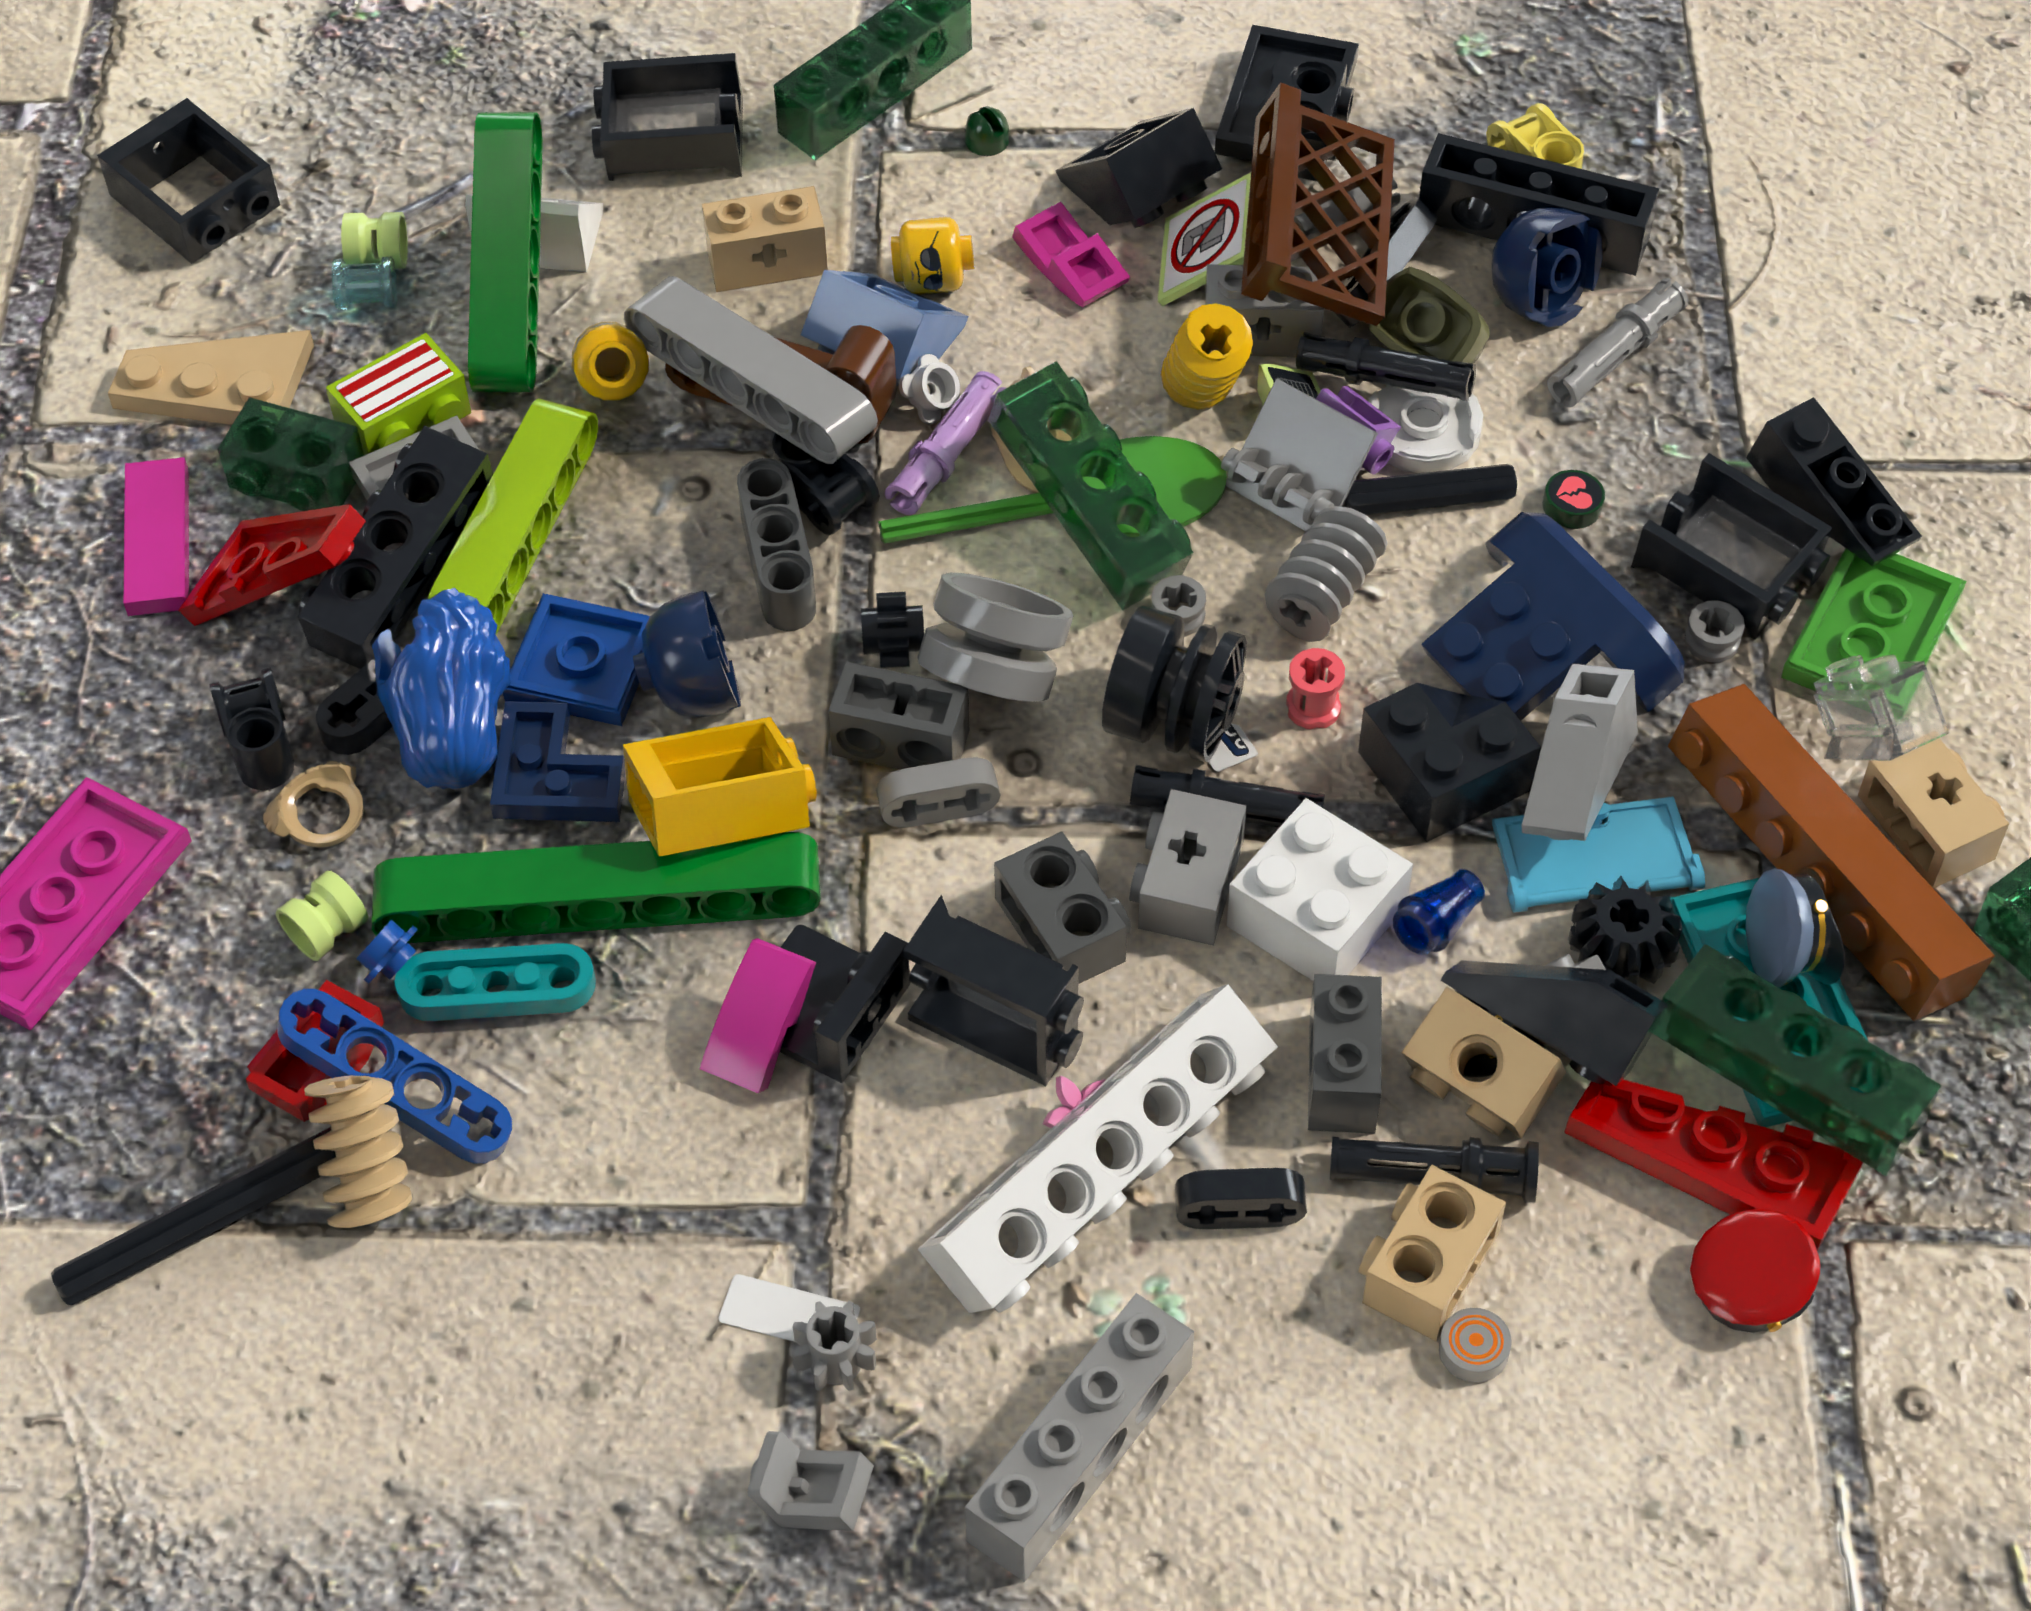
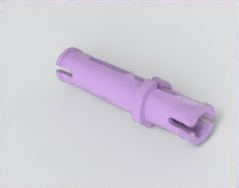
M985 371L976 373L965 391L937 424L930 436L924 442L921 440L917 441L908 453V463L885 490L886 499H892L899 492L895 499L890 502V505L895 510L905 515L916 514L939 481L942 483L946 482L955 470L954 462L959 454L983 426L993 410L1000 404L1006 387H1000L992 395L997 387L1002 384V381L997 376Z

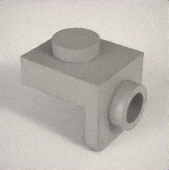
M769 1431L765 1435L759 1457L754 1462L751 1470L748 1496L781 1528L854 1531L874 1465L861 1452L800 1450L783 1432Z

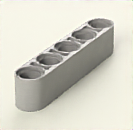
M667 277L624 312L626 328L632 330L643 341L648 352L821 462L833 464L877 427L876 411L871 402L859 390L677 277Z

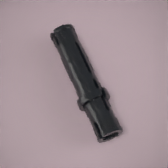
M1304 332L1303 337L1301 336L1296 352V368L1299 370L1318 371L1345 377L1346 383L1360 385L1362 381L1376 382L1393 387L1445 395L1463 401H1468L1469 397H1471L1476 378V364L1454 362L1426 355L1384 349L1370 345L1367 339L1357 337L1350 342Z
M1142 765L1135 766L1130 795L1131 806L1165 809L1171 789L1246 805L1245 823L1277 828L1288 819L1305 798L1323 808L1325 794L1299 792L1279 787L1205 776L1206 770L1193 769L1192 774L1158 770L1157 768L1144 767Z

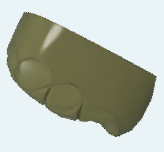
M1410 266L1387 280L1385 317L1377 327L1371 324L1369 330L1390 350L1473 364L1480 357L1490 337L1489 326L1483 317L1461 295L1437 277Z

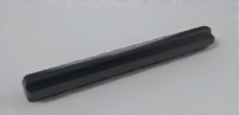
M331 1127L54 1268L51 1272V1277L60 1297L67 1305H74L320 1178L318 1166L335 1158L336 1154L335 1151L315 1149L313 1140L330 1132Z

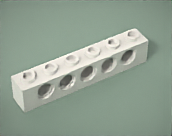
M1229 984L1201 994L921 1245L918 1251L968 1313L993 1308L998 1313L1005 1311L1028 1292L1031 1286L1025 1279L1042 1263L1046 1268L1054 1266L1077 1247L1079 1241L1074 1234L1090 1219L1094 1224L1105 1220L1123 1205L1127 1198L1122 1193V1190L1137 1176L1141 1180H1146L1161 1170L1173 1158L1174 1154L1170 1151L1169 1147L1185 1133L1190 1138L1209 1126L1220 1114L1215 1104L1229 1091L1233 1095H1238L1258 1081L1266 1071L1260 1063L1278 1046ZM1192 1052L1199 1055L1205 1064L1206 1075L1203 1082L1198 1080L1191 1070L1190 1058ZM1146 1093L1151 1095L1158 1103L1160 1118L1157 1125L1152 1123L1144 1112L1143 1101ZM1099 1136L1104 1137L1112 1147L1113 1162L1110 1168L1104 1166L1097 1157L1096 1142ZM1051 1179L1058 1181L1065 1190L1066 1204L1062 1212L1056 1210L1049 1201L1047 1190ZM1003 1222L1012 1226L1018 1237V1248L1013 1257L1005 1253L999 1243V1230Z

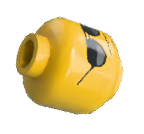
M951 217L909 220L901 226L899 236L891 237V255L895 282H904L906 289L911 293L922 295L956 291L963 284L964 270L975 269L972 236H960L958 224Z
M600 322L588 327L576 339L572 349V369L579 384L590 395L604 401H618L633 395L644 384L649 371V355L643 341L632 330L626 328L625 325L618 322Z

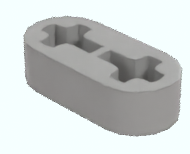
M978 757L962 758L897 770L883 777L876 788L884 822L900 828L982 814L992 809L999 802L1001 796L992 763Z

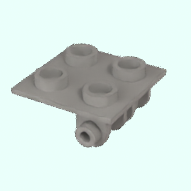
M1276 379L1242 450L1239 451L1231 448L1223 458L1221 468L1228 472L1226 487L1306 531L1312 526L1314 518L1322 510L1334 506L1342 507L1378 433L1282 380Z

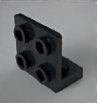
M801 924L797 925L781 948L816 962L798 1021L787 1028L780 1052L843 1083L910 986L909 960L904 958L903 953L908 942L884 932L871 952L864 950L859 953Z

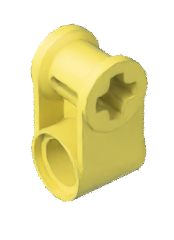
M1542 103L1530 106L1526 114L1508 123L1498 120L1487 128L1488 146L1582 169L1584 145Z

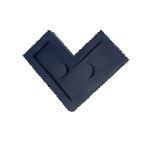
M505 701L490 801L493 819L620 822L626 775L624 756L565 754L570 723L568 703Z

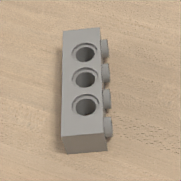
M1136 1293L965 1506L967 1542L1025 1582L1192 1368L1194 1331Z

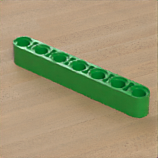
M783 832L660 857L651 841L387 859L379 863L373 871L371 930L377 936L391 920L405 932L414 925L418 930L407 943L803 916L813 912L819 906L821 900L818 845L815 839L807 834Z

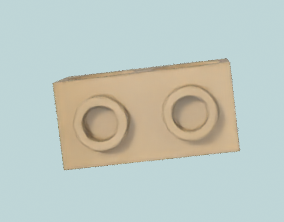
M1431 1165L1419 1186L1409 1182L1401 1192L1391 1215V1220L1397 1223L1388 1238L1384 1239L1377 1235L1369 1245L1359 1267V1273L1366 1276L1362 1303L1437 1342L1445 1322L1452 1316L1499 1235L1506 1202ZM1437 1217L1447 1218L1456 1223L1457 1227L1441 1228L1434 1225L1430 1219ZM1405 1270L1416 1271L1427 1280L1417 1283L1408 1282L1397 1273Z

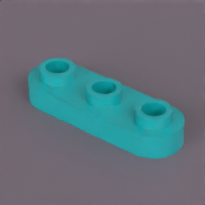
M568 943L426 951L413 955L395 976V988L401 1007L408 1015L422 1021L566 1013L577 1010L585 1005L592 997L596 987V978L591 958L580 947ZM560 981L573 982L567 987L554 988V985ZM495 985L507 986L502 992H488ZM430 989L441 990L436 996H422L424 992Z

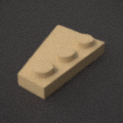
M303 330L126 350L108 391L112 408L280 432L314 347L311 331Z

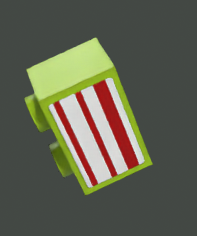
M427 333L418 336L326 386L335 426L361 456H365L420 432L424 426L431 427L456 415L460 420L472 413L464 374Z

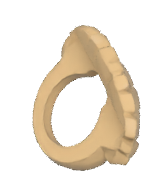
M329 761L326 764L311 767L297 775L267 806L263 820L268 831L280 837L289 835L303 845L316 848L334 846L349 838L360 825L364 811L361 792L354 784L356 767L344 762ZM313 788L336 793L347 802L350 809L349 817L346 823L335 832L329 834L310 832L298 820V810L295 804L298 798Z

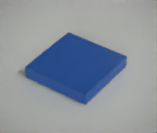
M543 593L510 668L511 683L503 692L504 700L568 703L571 716L622 726L640 683L636 674L633 656L643 653L642 632L650 616Z

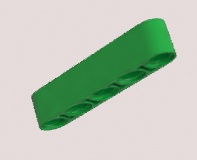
M479 112L475 120L468 336V376L472 392H533L535 389L543 150L542 126L537 112Z

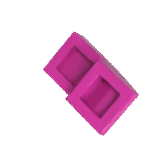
M1061 201L1015 226L1012 238L1025 255L1064 295L1082 308L1129 281V274L1099 234L1096 233L1088 238Z
M756 938L752 940L724 999L699 1069L758 1094L768 1089L786 1030L798 1021L816 962Z

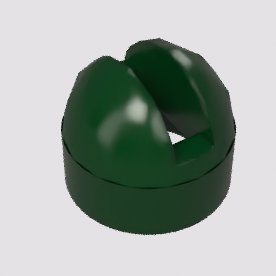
M985 106L968 116L965 125V143L970 151L981 156H993L1007 148L1009 144V125L1006 117L1000 110Z

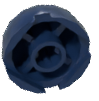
M1537 208L1523 213L1510 223L1494 246L1491 263L1493 286L1507 308L1531 322L1546 327L1562 326L1578 315L1583 307L1573 304L1580 298L1584 288L1591 291L1594 290L1599 279L1603 259L1602 237L1598 229L1588 226L1587 220H1590L1588 217L1566 209Z
M702 590L696 593L691 592L681 595L660 606L649 617L642 632L643 653L633 656L636 674L643 691L655 688L659 698L667 708L679 715L693 718L716 716L726 713L731 709L741 707L740 691L732 660L728 661L723 641H726L707 591L704 592Z

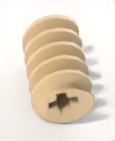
M350 1075L325 1079L309 1084L304 1088L305 1096L326 1098L327 1103L309 1113L310 1122L331 1125L330 1132L313 1140L315 1149L335 1151L336 1154L335 1158L318 1166L319 1175L340 1177L341 1182L322 1193L324 1202L343 1203L345 1205V1210L327 1219L328 1225L338 1228L364 1226L381 1221L406 1208L412 1201L410 1187L399 1182L408 1174L407 1166L404 1160L394 1157L402 1150L403 1142L401 1135L388 1131L399 1121L396 1108L385 1105L394 1095L392 1083L382 1078Z

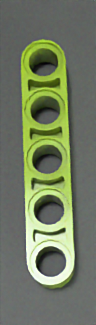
M539 398L532 403L434 582L428 599H431L443 590L456 588L458 592L465 593V595L477 598L480 605L489 608L492 612L493 619L497 624L496 634L498 633L591 456L598 433V418L595 413Z

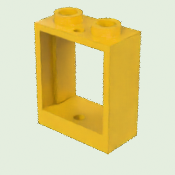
M771 717L623 744L629 803L659 857L810 827L808 803L815 802L817 797L813 771L809 764H801L793 739L791 737L784 738Z

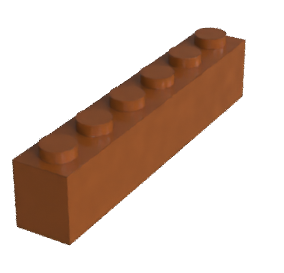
M1741 684L1690 703L1667 747L1777 869H1782L1788 874L1805 873L1815 878L1824 892L1829 909L1840 931L1843 944L1855 955L1906 1014L1915 1021L1969 997L1995 955L1745 684Z

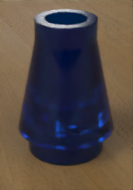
M1459 869L1450 877L1404 897L1399 902L1398 911L1394 914L1392 921L1398 939L1409 950L1420 955L1429 954L1431 951L1439 952L1444 950L1473 908L1484 899L1485 890L1482 882L1471 871Z

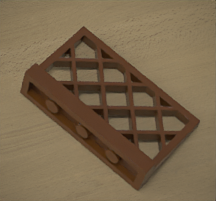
M1280 82L1256 116L1241 294L1263 301L1268 293L1273 290L1377 327L1385 317L1395 139L1300 105L1301 90ZM1301 127L1316 132L1326 144V147L1315 151L1301 134ZM1357 147L1376 154V166L1367 170L1352 152L1351 148ZM1335 156L1351 178L1339 182L1323 161ZM1308 169L1324 190L1311 195L1298 178V172ZM1359 187L1373 204V210L1364 214L1347 192ZM1332 200L1348 222L1336 227L1320 205ZM1305 213L1321 235L1308 240L1294 222V217ZM1356 231L1371 249L1370 255L1361 259L1344 236ZM1329 244L1345 264V267L1333 272L1317 249ZM1301 257L1318 280L1310 282L1290 275L1291 262ZM1354 276L1368 294V300L1365 301L1353 297L1341 281Z

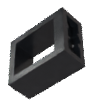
M188 98L97 155L109 195L191 264L210 251L220 247L225 241L280 206L271 166ZM159 142V145L155 149H153L155 144ZM201 156L231 180L232 183L185 214L180 215L150 189Z

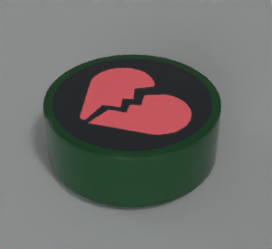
M1564 470L1554 474L1548 480L1542 501L1543 510L1546 515L1562 527L1571 529L1585 528L1595 523L1600 517L1605 500V490L1600 481L1589 473L1579 470Z

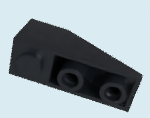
M1814 397L1766 422L1746 459L1771 491L1833 527L1830 538L1871 566L1921 539L1922 535Z
M1461 960L1447 970L1440 980L1488 1013L1492 1011L1512 1023L1513 1029L1546 1049L1547 1046H1550L1570 1058V1067L1582 1077L1598 1084H1605L1608 1081L1615 1086L1631 1072L1669 1004L1615 972L1603 969Z

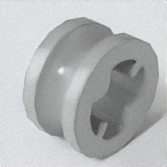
M1183 575L1169 576L1155 585L1151 594V608L1181 616L1184 621V637L1196 633L1200 626L1203 625L1206 614V592L1202 585L1193 578ZM1180 602L1189 604V607L1185 605L1180 606L1177 611L1168 608V606L1176 607Z
M1722 601L1700 603L1691 611L1688 620V627L1684 637L1686 647L1692 655L1706 662L1716 663L1729 660L1738 651L1745 627L1744 618L1739 610L1729 603ZM1711 626L1722 629L1724 633L1719 631L1718 637L1705 633V630L1710 632Z

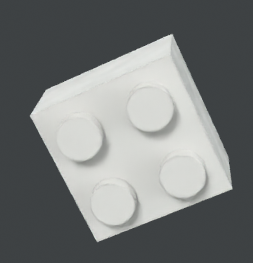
M1305 798L1230 883L1227 927L1314 981V974L1349 975L1407 907L1413 863Z

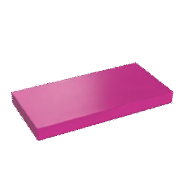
M86 777L0 874V1014L31 1031L192 840L188 829Z

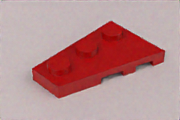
M351 504L243 520L239 523L178 611L192 625L197 626L334 568L344 562L354 549L353 540L366 520Z

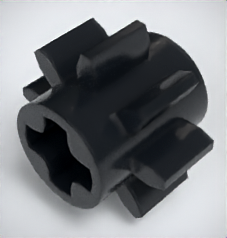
M906 591L876 593L877 608H861L863 655L880 654V668L910 667L909 652H919L924 637L923 605L906 606Z

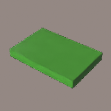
M1845 548L1784 664L1781 678L1898 725L1963 594L1967 581L1899 554H1894L1871 566Z

